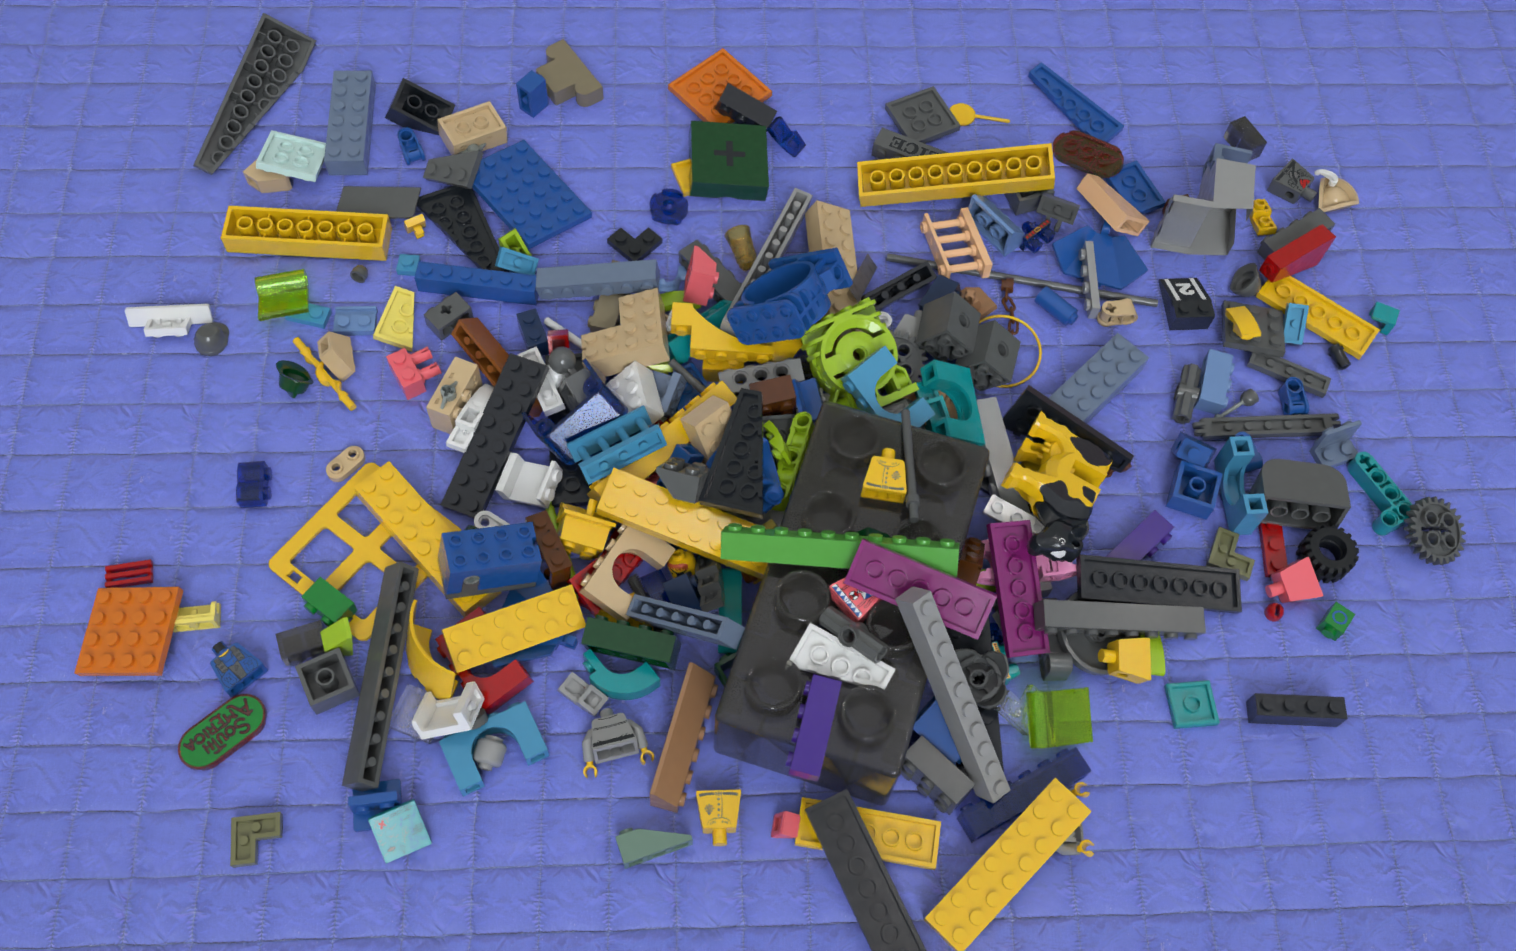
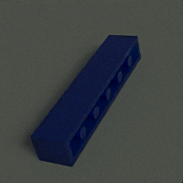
M1075 747L1069 751L1068 748H1065L1056 754V759L1052 761L1046 759L1037 765L1038 769L1035 771L1026 770L1018 776L1019 780L1014 783L1010 780L1007 781L1010 791L995 803L979 798V803L973 805L971 802L962 807L957 820L971 843L1020 816L1054 778H1057L1068 788L1087 777L1092 770L1078 749Z

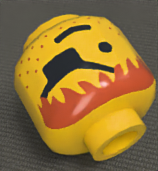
M675 550L667 561V567L671 576L674 578L690 570L692 575L695 574L696 559L693 553L689 550Z

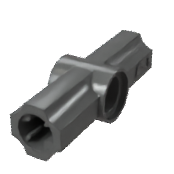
M1191 363L1183 366L1180 382L1175 390L1174 400L1176 401L1172 419L1180 424L1191 421L1193 408L1199 396L1200 388H1198L1201 369L1196 364Z
M833 606L827 607L819 618L820 625L836 635L843 646L853 647L875 664L879 663L886 655L888 645L871 634L864 623L854 622Z

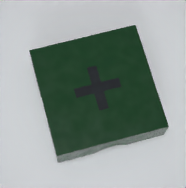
M691 121L689 130V158L691 161L689 173L690 196L710 198L731 197L742 200L766 201L769 189L766 126Z

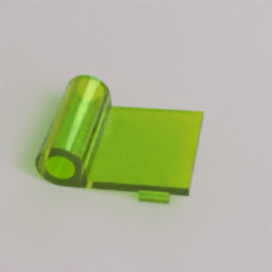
M305 269L255 277V286L259 297V321L309 312V284Z
M1089 687L1025 692L1030 748H1051L1093 742Z

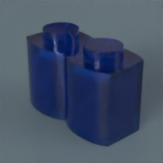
M265 461L238 463L236 502L240 508L267 506L268 500L271 499V488L268 487L269 480H272V469L267 466Z

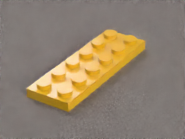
M1292 276L1273 283L1267 280L1256 295V298L1276 310H1281L1284 315L1287 303L1309 305L1305 327L1334 345L1340 344V346L1344 347L1343 351L1360 360L1380 331L1377 327Z
M571 584L453 625L441 631L455 671L459 673L585 628L586 623Z
M802 797L798 836L795 838L794 846L823 850L804 811L806 808L822 800ZM856 807L882 861L930 870L936 869L941 821Z

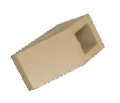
M257 159L243 171L247 183L261 193L290 191L292 189L290 177L256 169Z
M328 331L317 341L320 360L340 381L344 382L356 372L350 337Z

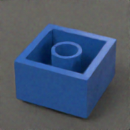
M1181 460L1174 471L1165 507L1207 520L1215 509L1223 473Z

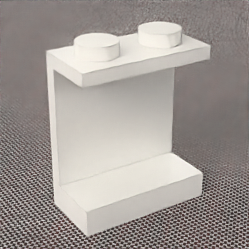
M511 452L495 491L505 500L548 508L550 502L554 499L558 482L562 479L563 470L556 461L552 460L550 466L526 462L519 454Z

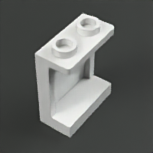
M476 682L466 683L461 696L436 700L431 691L425 693L412 720L413 728L422 740L472 729L485 699Z

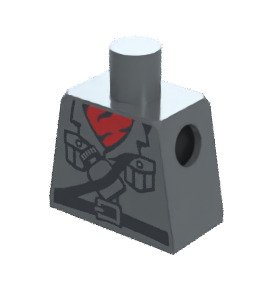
M1293 158L1273 178L1267 189L1268 192L1292 204H1295L1301 196L1311 202L1317 195V192L1310 188L1314 176Z

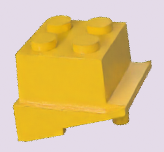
M589 499L587 509L561 502L556 518V523H559L557 534L567 554L572 552L579 554V557L582 559L592 560V558L596 559L604 550L608 534L613 527H616V523L609 518L596 514L597 500Z

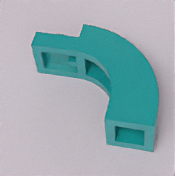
M591 649L583 653L584 662L582 664L586 671L591 674L589 676L590 684L609 698L617 700L639 699L660 687V678L647 662L630 673L617 674L606 669Z

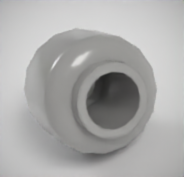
M486 735L485 738L478 740L473 754V760L479 763L478 768L492 771L493 767L498 768L502 765L507 750L503 739Z

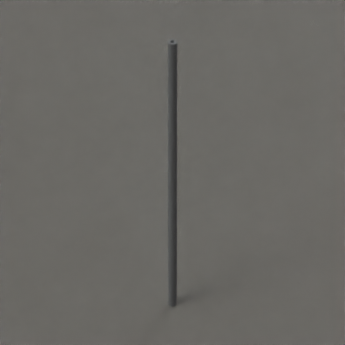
M887 253L886 261L918 266L928 261L932 269L938 268L935 261ZM976 270L956 272L981 277L979 271ZM991 271L989 279L1002 281V279L1009 277L1014 278V283L1041 288L1048 286L1053 290L1085 295L1082 293V286ZM1099 290V298L1111 300L1128 298L1134 304L1157 307L1158 299Z

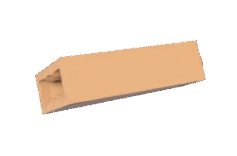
M1087 173L1076 188L1117 232L1139 236L1150 222L1099 176Z

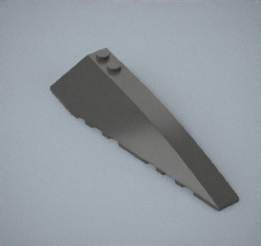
M265 13L262 14L194 162V167L211 175L218 169L301 74L316 40Z

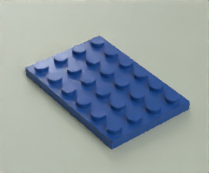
M525 140L481 160L472 188L510 230L516 228L528 250L592 218V212Z

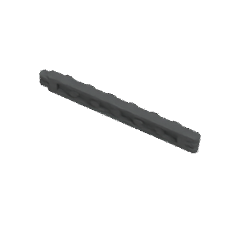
M1337 413L1202 418L1199 422H1194L1192 427L1196 429L1194 430V436H1203L1204 440L1229 439V437H1234L1239 432H1246L1252 438L1322 436V432L1325 429L1340 427L1341 422L1336 421L1339 419V414Z

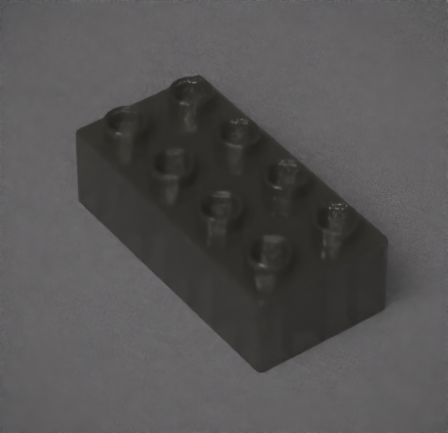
M825 401L821 405L780 527H787L789 531L807 528L817 533H821L823 530L835 531V534L858 532L870 527L889 534L890 538L894 535H903L907 539L914 540L917 537H928L931 541L953 539L955 543H960L959 567L990 452L986 447L911 425L916 490L920 498V506L918 507L919 521L912 523L909 519V508L906 507V496L903 504L860 497L873 456L881 457L882 449L891 448L895 450V459L905 462L902 422L835 402ZM767 563L715 714L713 748L715 752L836 792L848 789L852 797L881 806L885 805L901 774L927 681V675L899 607L881 600L870 609L867 618L862 622L867 626L871 634L888 645V651L881 661L895 668V672L884 690L874 685L859 686L842 681L818 781L789 775L790 767L785 765L789 751L794 752L796 744L791 742L794 728H800L801 719L797 718L800 704L805 705L807 696L803 695L806 680L811 681L813 674H815L800 670L789 659L810 623L834 635L820 625L819 618L829 606H833L843 613L831 600L829 586L845 578L849 569Z

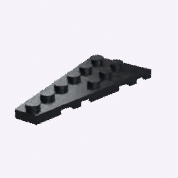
M451 186L419 197L417 207L479 269L509 272L495 266L499 247L472 189Z
M1030 385L1027 386L1002 417L1005 429L1013 431L1014 435L1019 437L1024 435L1032 438L1033 442L1044 444V442H1047L1044 439L1028 435L1033 422L1040 411H1042L1046 418L1066 426L1071 433L1098 446L1112 460L1109 469L1120 473L1134 457L1133 454Z
M745 388L740 389L699 497L700 505L764 519L762 392Z

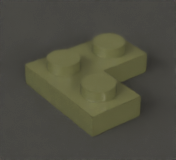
M1218 527L1206 566L1239 569L1240 579L1248 581L1255 560L1235 553L1240 534Z
M281 812L231 818V867L258 865V841L282 838L283 814Z

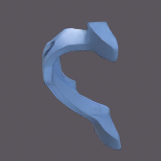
M678 267L677 277L673 281L666 282L664 278H661L659 280V292L678 290L680 282L685 280V267Z

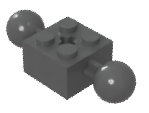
M558 347L550 353L549 365L553 371L565 376L558 389V393L578 425L581 426L592 420L595 425L593 430L613 421L612 419L605 418L602 414L608 404V398L605 392L596 385L597 381L594 374L588 372L586 367L577 372L574 368L576 364L574 353L569 348Z

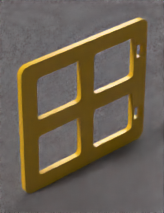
M375 463L365 464L269 560L271 571L303 595L315 582L293 566L291 561L323 529H328L353 549V552L325 580L338 591L366 563H372L383 573L385 567L397 563L381 550V547L392 537L381 523L369 536L364 537L338 517V514L357 496L354 486L380 467ZM430 506L453 532L462 531L457 525ZM418 565L415 566L419 569L415 590L428 577ZM295 572L302 578L296 583L288 576ZM377 607L366 619H360L355 614L352 616L353 619L349 622L352 636L357 640L367 641L371 638Z

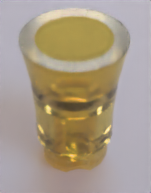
M748 225L732 227L725 233L724 237L740 269L743 271L750 270L757 258L750 227Z

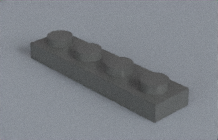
M1252 352L1247 363V367L1283 382L1289 377H1297L1302 381L1305 391L1321 398L1326 395L1331 378L1277 356Z

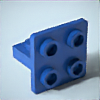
M400 779L379 781L378 788L361 792L353 789V796L348 797V807L353 812V829L355 832L372 830L368 821L369 817L402 804Z

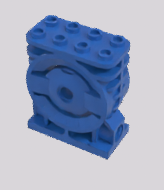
M838 248L771 259L768 262L771 271L763 274L746 287L741 295V301L736 302L733 308L727 312V319L739 342L745 345L802 338L806 331L830 309L829 292L850 288L853 284Z

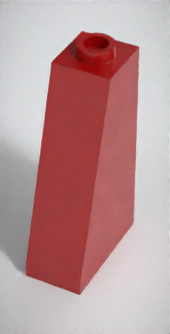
M1323 224L1319 225L1268 255L1259 271L1273 283L1319 264L1336 236Z

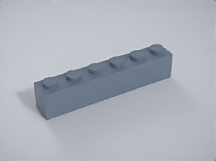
M656 259L537 268L535 288L540 300L639 293L654 288L659 290L660 270Z
M634 594L626 613L627 616L644 625L669 630L677 634L732 649H737L745 627L724 616Z

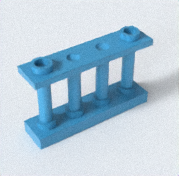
M644 405L566 444L575 463L583 460L578 465L588 485L611 474L613 468L621 469L667 445L658 424L649 428L652 422ZM639 430L642 431V432H640V433H638V434H636V435H634V436H632V437H629V435H631V434H633V433H635V432H637V431H639ZM619 440H622V442H620V443H618V444H616V445H614V446H612V447L609 446V445H611V444H613V443H615V442H617V441H619ZM600 450L603 451V452H601V453H599V454H597V455H595V456H593V457L590 456V455H592V454H594V453H596V452H598V451H600Z

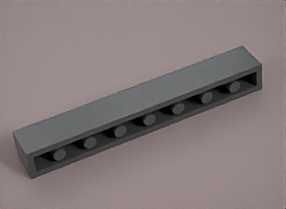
M1046 599L1033 604L1035 630L1044 631V634L1047 635L1057 634L1060 631L1064 632V635H1077L1078 632H1083L1085 636L1099 635L1098 633H1105V637H1116L1119 634H1125V638L1139 637V635H1144L1145 638L1154 639L1158 638L1159 635L1164 636V639L1167 640L1177 639L1178 637H1184V640L1198 639L1197 636L1206 633L1203 607Z

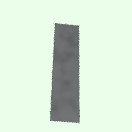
M869 254L866 255L852 280L853 284L848 288L857 302L860 301L877 269Z

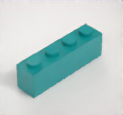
M723 299L700 315L720 329L722 320L733 301ZM670 333L667 335L670 361L674 358L679 364H683L690 357L691 335L678 336Z

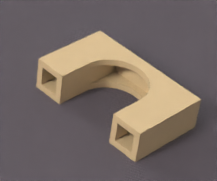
M621 524L617 530L620 533L616 539L612 538L605 547L607 552L604 557L599 556L592 567L595 570L591 575L587 574L581 581L580 585L583 587L579 593L616 620L627 621L630 617L626 613L633 597L622 590L613 578L612 568L615 559L620 554L631 553L639 556L659 570L665 566L675 548L664 540Z

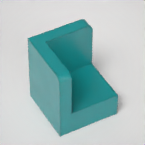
M1376 302L1370 310L1369 316L1373 320L1381 322L1380 333L1388 335L1396 325L1400 310Z

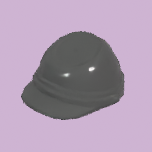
M1255 263L1246 264L1236 271L1230 284V290L1234 294L1242 297H1251L1259 292L1261 278L1257 265Z
M218 322L200 326L193 339L196 350L205 356L218 355L228 345L229 329L226 325Z

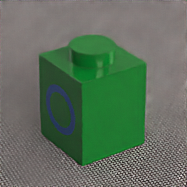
M1335 602L1327 610L1316 629L1325 637L1336 641L1344 634L1355 613Z

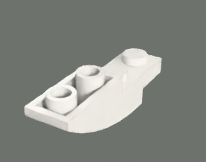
M485 383L468 400L455 420L456 426L446 441L447 447L462 453L467 451L494 386Z

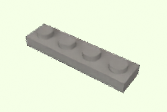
M1085 241L1083 248L1079 250V260L1082 261L1080 274L1081 277H1084L1082 293L1086 296L1084 310L1087 311L1088 319H1096L1100 310L1094 244L1093 241Z

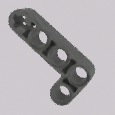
M1042 598V600H1057L1056 598ZM1057 634L1048 635L1050 653L1038 654L1042 680H1067L1073 669L1072 655L1070 652H1063Z

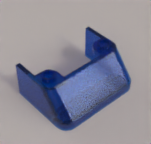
M586 358L582 362L592 374L583 384V392L587 398L555 425L548 418L537 421L525 411L522 413V416L535 435L566 465L575 463L566 445L567 443L628 413L627 406L602 372Z

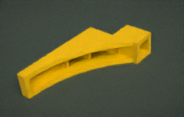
M673 302L671 334L678 336L691 335L690 357L698 360L706 358L717 361L736 360L741 363L747 361H754L759 364L773 362L774 346L742 344L737 337L731 336L708 322L693 308V303Z

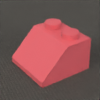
M695 245L685 276L683 301L707 306L708 299L713 298L715 288L712 286L717 284L719 272H716L717 263L700 247Z

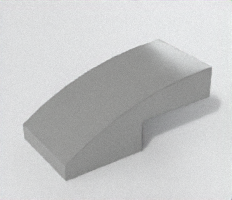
M573 672L570 673L557 690L592 716H595L609 699L592 684H587Z

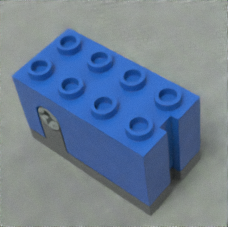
M533 522L442 533L438 565L445 598L452 599L535 587L542 558L539 546H534L536 534Z

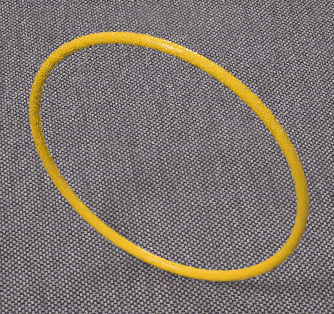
M992 315L981 319L979 324L992 318L1013 319L1026 326L1032 332L1039 348V358L1036 367L1024 380L997 387H1015L1029 380L1039 368L1042 358L1041 343L1035 331L1024 321L1009 315Z

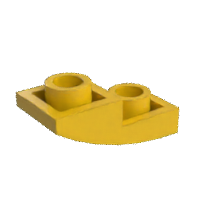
M1265 199L1254 200L1253 210L1249 216L1257 236L1275 234L1277 231V226L1270 217L1272 209Z
M1245 306L1225 309V316L1233 323V332L1241 339L1250 340L1253 337L1261 336V331L1255 318Z

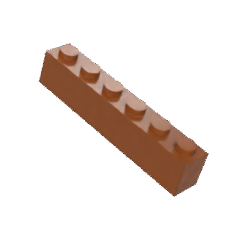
M478 317L459 319L451 335L495 387L509 354ZM537 397L527 419L539 417L543 411Z

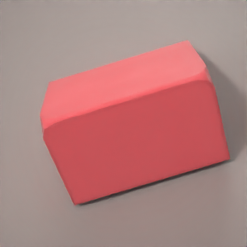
M788 811L775 814L771 837L797 838L800 815Z

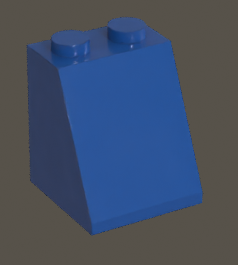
M934 695L912 719L910 726L920 736L926 738L953 764L956 762L960 764L962 760Z

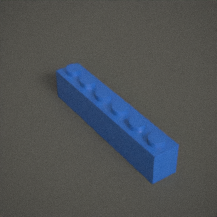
M419 261L414 277L417 289L420 292L452 295L457 292L461 297L537 306L539 296L535 288L537 275Z

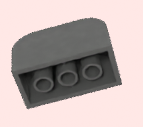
M1271 459L1263 465L1248 493H1264L1268 514L1261 523L1278 524L1280 526L1311 530L1317 526L1321 527L1323 524H1327L1328 527L1332 524L1336 525L1338 529L1351 508L1347 482L1344 476L1331 466L1311 462Z

